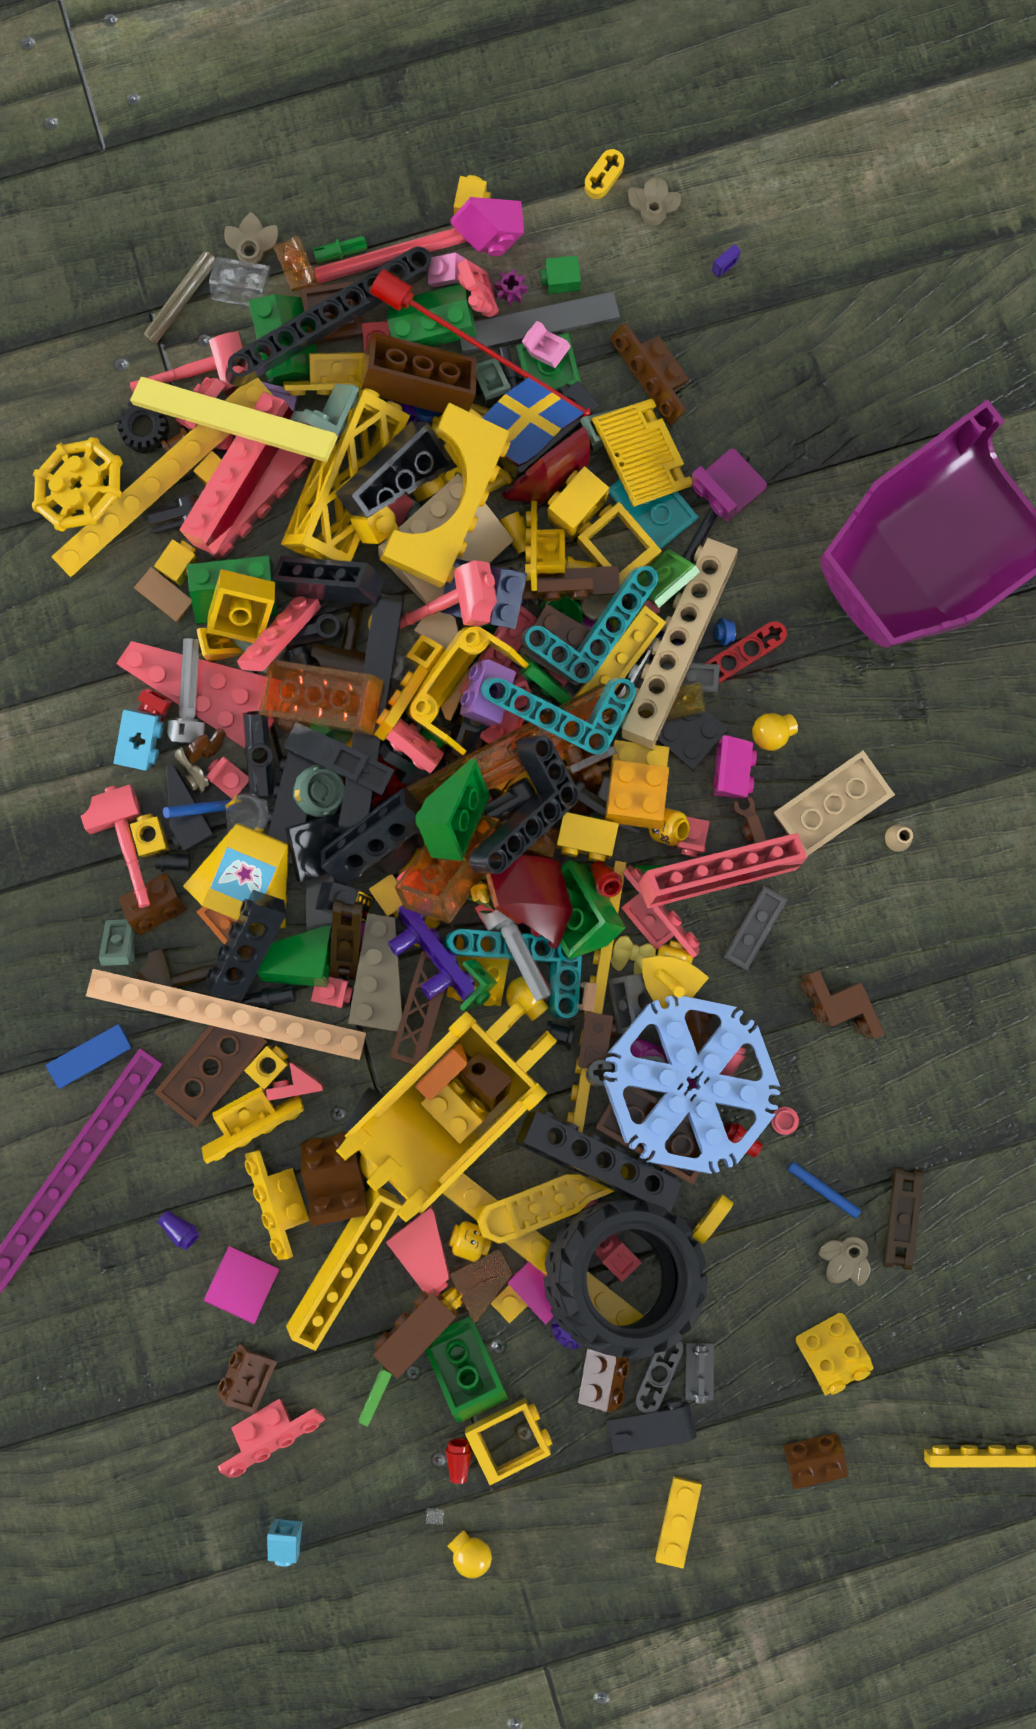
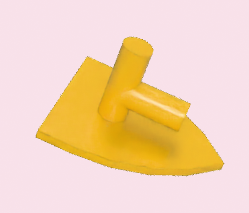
M670 956L642 958V975L646 989L653 1002L658 1000L660 1007L663 1009L667 1007L665 997H673L675 995L678 998L683 996L692 998L709 979L701 970L685 960Z

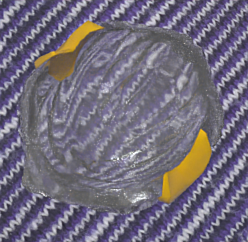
M250 793L235 795L234 799L226 805L228 831L230 832L236 823H239L261 833L264 832L269 819L267 801Z

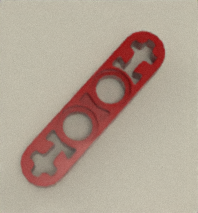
M772 621L704 664L715 663L720 665V674L722 675L719 678L720 684L779 647L787 637V630L780 622ZM770 628L773 631L779 630V640L776 641L774 638L768 640L765 643L768 648L765 649L761 639L768 636ZM747 642L756 643L759 648L758 654L755 656L747 655L743 650L744 644ZM723 657H733L736 662L733 670L729 671L722 668L721 659Z

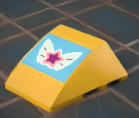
M236 823L183 887L202 906L236 920L240 916V907L245 898L249 899L253 890L284 900L286 909L289 844ZM286 918L283 920L280 928H286ZM256 922L252 923L251 925H258L260 923Z

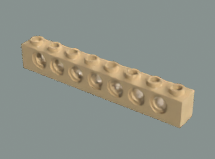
M707 538L704 547L699 545L694 561H696V566L700 572L686 584L683 593L678 592L674 600L673 608H676L672 617L667 616L665 620L666 623L662 628L665 634L662 641L657 639L651 654L654 656L651 665L648 663L645 665L641 675V679L644 681L641 688H635L636 693L631 702L633 704L629 713L626 712L619 726L622 728V738L653 750L737 561L738 549ZM711 568L715 570V573L709 575L704 573L703 570ZM694 592H702L706 596L696 598L692 594ZM685 615H691L695 618V620L691 622H686L682 619V617ZM678 638L682 639L685 643L676 646L671 641ZM664 662H669L674 667L670 670H665L660 665ZM653 686H659L664 691L660 694H654L649 689ZM643 710H649L653 715L650 718H642L639 713Z

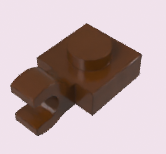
M752 797L746 799L748 803L747 810L740 809L738 802H734V812L745 819V825L742 826L746 841L751 840L752 844L766 841L758 814L756 815L755 803Z

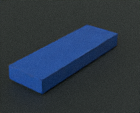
M117 1024L45 1066L58 1089H61L133 1047L121 1025Z

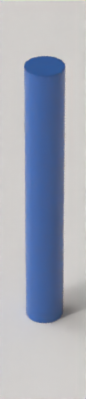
M233 799L164 807L163 815L165 818L233 810L235 802L227 809L226 805Z
M794 1161L790 1163L787 1171L856 1219L861 1212L860 1208Z

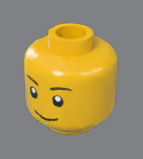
M463 1221L460 1226H454L448 1246L452 1247L453 1255L475 1262L479 1260L481 1255L487 1256L492 1241L482 1236L479 1225Z

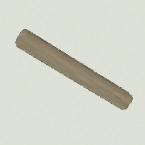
M208 251L202 253L146 329L144 335L149 341L154 344L158 343L216 264L217 260Z

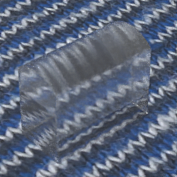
M427 1508L426 1523L443 1524L444 1509Z

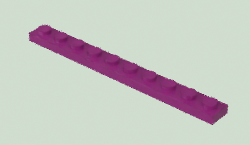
M139 1048L1 1243L0 1294L5 1290L164 1065V1063L143 1048Z

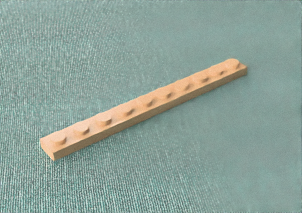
M96 969L92 970L86 993L87 997L357 1060H360L366 1033Z

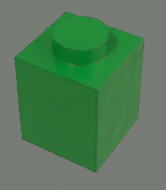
M578 255L545 259V269H540L542 286L547 285L548 295L580 291L581 278Z

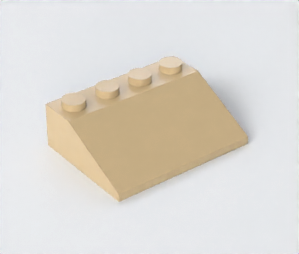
M457 474L404 522L398 531L410 534L425 533L446 523L458 507L462 494V477ZM485 503L483 508L478 506L474 515L478 517L476 526L472 533L467 531L464 541L468 543L462 557H456V559L470 562L477 560L490 564L514 542L513 538ZM389 537L378 547L379 558H381ZM385 563L425 604L443 595L445 584L439 588Z

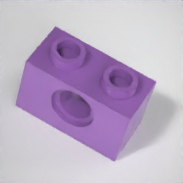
M489 659L475 662L468 674L470 680L467 690L461 697L460 703L462 707L460 715L486 726L501 724L505 709L486 700L482 695L481 687L483 682L489 677H498L513 684L516 671ZM496 682L490 686L489 694L492 698L499 697L502 693V686L499 682Z

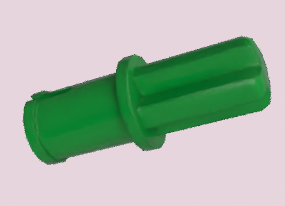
M364 236L339 242V239H336L334 243L313 247L317 265L340 258L343 260L344 256L364 252L368 249Z

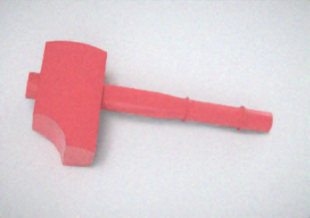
M238 331L225 333L209 340L213 356L145 378L168 383L217 369L220 381L225 384L223 392L229 397L239 386L231 385L227 381L225 373L227 363L231 355L246 346H244L243 338ZM241 366L233 367V370L237 373L242 374L246 372ZM139 380L130 382L132 392H134Z
M475 560L459 566L453 571L456 589L412 612H407L406 615L402 616L400 629L414 625L415 622L431 614L435 615L436 612L445 610L457 603H460L464 625L482 626L490 623L491 612L497 602L494 589L495 580L491 574L490 564Z
M130 784L120 788L118 786H111L105 789V793L92 797L90 807L86 813L81 815L85 830L90 835L115 827L139 908L149 906L150 903L128 822L142 816L136 792Z

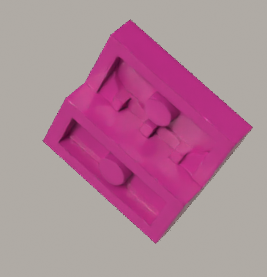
M229 1246L209 1287L204 1302L255 1324L279 1273V1269Z
M527 1261L507 1283L546 1325L554 1317L550 1311L553 1308L545 1296L543 1277L546 1275Z

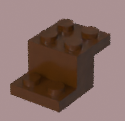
M819 970L809 971L801 975L803 981L800 982V986L806 998L811 997L814 1004L811 1011L817 1023L821 1022L823 1026H835L855 1017L856 1019L852 1021L859 1035L863 1034L864 1038L871 1039L885 1035L862 983H851L829 993Z
M340 1132L325 1138H312L306 1142H301V1175L309 1200V1219L312 1227L367 1215L366 1184L359 1166L358 1151L346 1160L336 1152L346 1139V1132Z

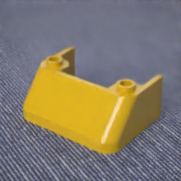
M478 626L462 628L455 635L406 707V714L410 719L462 755L465 754L466 750L431 723L437 716L442 703L476 656L489 645L526 669L529 665L512 647Z

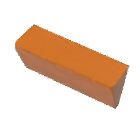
M457 1043L416 1084V1088L428 1100H432L467 1065L463 1045Z

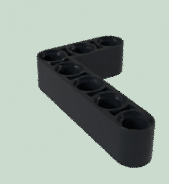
M527 736L520 738L516 746L517 755L537 793L471 853L470 866L474 872L482 874L502 873L576 804L578 800L577 787L549 737Z

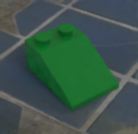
M470 759L428 796L421 810L416 814V825L422 834L424 844L427 846L431 858L462 861L490 799L476 759Z
M471 1315L447 1326L425 1350L450 1411L458 1424L509 1399Z

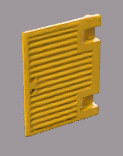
M652 398L592 418L633 507L692 487L691 477L685 478L682 473L683 460L663 419L657 420L653 412L656 404Z

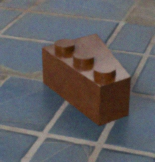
M435 1288L429 1293L424 1290L413 1302L415 1307L409 1313L404 1311L394 1322L395 1327L389 1333L384 1332L374 1343L376 1349L373 1356L397 1379L457 1317L458 1311Z

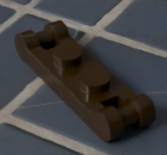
M334 900L330 977L338 978L339 975L349 976L351 980H356L360 958L363 903L354 902V905L343 903V900ZM342 915L352 916V919L343 918Z
M902 1167L893 1168L883 1267L892 1268L893 1265L902 1266V1269L912 1270L923 1185V1170L913 1169L911 1172L904 1171ZM903 1182L912 1184L911 1191L902 1190ZM896 1247H904L903 1255L895 1254Z

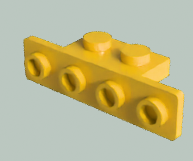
M309 353L310 381H284L283 388L285 391H289L290 395H305L306 390H317V394L329 395L335 384L355 385L359 387L358 391H360L364 353Z
M531 501V511H526V545L531 546H526L525 549L526 563L531 564H525V573H527L526 581H531L532 591H537V574L565 573V529L538 530L537 501Z
M260 1086L213 1112V1118L224 1135L202 1147L203 1159L206 1164L213 1160L218 1161L222 1159L228 1152L237 1147L246 1146L252 1139L261 1134L270 1133L277 1125L286 1120L290 1121L297 1118L304 1111L301 1097L299 1095L294 1096L274 1107L272 1102L267 1100V1094Z
M257 1150L246 1153L245 1168L252 1177L255 1186L253 1188L254 1197L260 1203L263 1212L262 1222L265 1228L268 1229L271 1237L270 1248L272 1253L277 1256L278 1260L292 1258L293 1254L285 1230L309 1221L293 1168L268 1176L261 1152Z

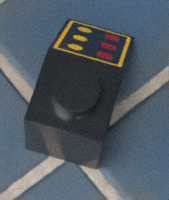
M323 882L315 909L332 914L335 899L343 900L345 904L363 903L362 923H366L367 913L370 914L374 897L349 886L335 882ZM342 915V917L352 919V916Z

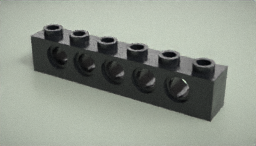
M539 1109L527 1114L515 1144L631 1200L648 1201L665 1207L671 1213L683 1183L674 1178V1173L664 1168L657 1170L651 1167V1163L646 1162L648 1161L647 1159H641L638 1156L632 1158L626 1155V1149L617 1145L610 1147L602 1143L603 1138L592 1133L585 1135L579 1132V1127L573 1123L554 1120L555 1115L546 1110ZM550 1129L556 1135V1140L553 1144L547 1138V1133ZM575 1141L580 1146V1153L577 1156L572 1151V1144ZM599 1153L604 1157V1165L602 1167H599L596 1162ZM623 1165H625L628 1169V1176L626 1179H624L621 1175V1168ZM647 1177L652 1181L650 1190H647L645 1187Z

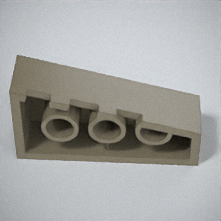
M367 913L349 1024L398 1031L403 1014L399 955L395 956L388 946V941L398 936L396 918Z

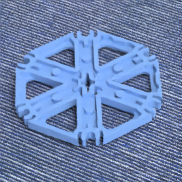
M675 995L673 997L668 996L665 997L667 1002L666 1009L660 1007L658 1000L652 1002V1008L651 1003L648 1004L607 1053L615 1054L619 1058L613 1056L606 1058V1062L615 1065V1071L613 1073L604 1072L603 1076L608 1079L614 1078L615 1082L607 1080L603 1082L625 1144L629 1143L630 1139L635 1136V1139L630 1142L629 1148L634 1149L639 1143L644 1146V1152L640 1155L641 1159L649 1157L653 1151L650 1159L646 1162L707 1174L720 1171L717 1164L719 1159L725 1162L726 1168L732 1167L733 1164H738L776 1115L766 1112L765 1109L770 1111L778 1109L777 1105L769 1103L768 1097L770 1095H780V1091L777 1089H769V1086L780 1087L758 1025L754 1026L749 1033L748 1030L752 1028L754 1021L748 1020L745 1025L740 1023L739 1018L743 1014L742 1010L735 1012L731 1017L733 1010L737 1007L686 996L681 998ZM688 1010L715 1014L721 1020V1025L698 1053L685 1021V1014ZM647 1025H655L669 1064L636 1058L631 1054V1044ZM743 1044H750L755 1051L762 1070V1077L758 1081L719 1074ZM698 1076L695 1083L698 1088L686 1091L689 1085L686 1081L687 1078L693 1079ZM627 1086L665 1093L641 1124H635L631 1120L623 1097V1090ZM716 1104L751 1110L755 1113V1122L738 1143L729 1141ZM686 1115H688L701 1152L698 1158L670 1154L665 1149L666 1140Z

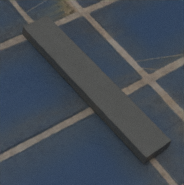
M612 291L475 321L477 336L472 338L488 348L522 342L526 333L536 321L541 322L548 332L558 334L618 321L620 315L615 294ZM465 339L459 340L462 354L481 350Z

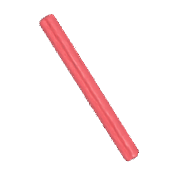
M455 228L316 267L315 274L317 281L324 283L380 267L416 246L424 247L429 252L467 242V240Z

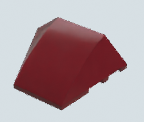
M583 426L540 458L525 472V475L515 481L513 486L501 494L504 499L526 503L537 501L538 505H543L555 492L563 490L567 486L566 480L575 470L580 472L584 466L588 467L590 442L586 428Z
M526 851L502 873L486 874L494 908L518 925L522 922L530 927L531 933L534 936L542 935L549 940L548 945L553 949L558 948L573 911L560 862L534 851Z

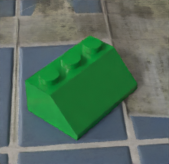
M461 284L414 295L413 301L470 337L477 336L472 309L468 302V291ZM387 304V320L391 337L430 347L463 339L411 305L407 309L402 307L398 311Z
M273 294L248 300L257 340L304 312L301 297ZM301 326V329L308 333L307 326ZM286 339L278 340L283 346L291 345ZM316 344L309 346L267 371L266 376L269 384L283 386L284 381H304L310 379L309 353H318ZM261 352L262 360L268 359V356Z
M260 556L187 564L189 593L196 624H207L208 612L221 569L272 581L274 571L270 557ZM276 591L270 617L278 616Z
M569 860L561 868L573 909L560 942L562 949L569 959L608 946L626 928L609 898L597 892L594 878L590 871L591 867Z

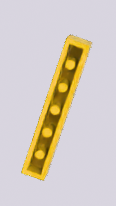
M370 1186L366 1193L367 1215L351 1218L286 1325L291 1340L316 1351L396 1219L397 1212L402 1207L397 1196L383 1188L374 1191Z

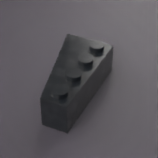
M410 422L335 494L350 515L368 517L392 504L404 494H410L417 490L416 488L420 485L435 480L439 477L438 475L445 471H451L457 465L428 422Z

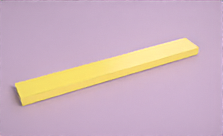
M145 377L140 378L130 399L133 405L324 462L328 461L338 438L335 433Z

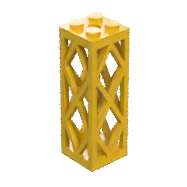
M365 388L357 392V403L352 410H349L345 419L347 422L342 434L337 436L340 439L334 445L328 461L324 462L315 459L281 542V545L307 558L352 561L360 538L352 523L348 526L350 518L354 515H350L345 507L343 510V504L335 493L358 472L359 468L361 469L406 427L410 415L402 411L400 405L391 401H383L379 398L380 395L371 389ZM373 424L377 428L369 445L367 428ZM360 433L362 458L357 461L354 437ZM347 450L349 467L339 474L338 470ZM349 475L351 476V478H349L347 481L340 485V482L342 480L347 478ZM334 499L336 522L330 526L327 504ZM312 502H314V504L312 505V507H311L310 510H309L308 505H310ZM321 516L322 532L314 538L312 535Z

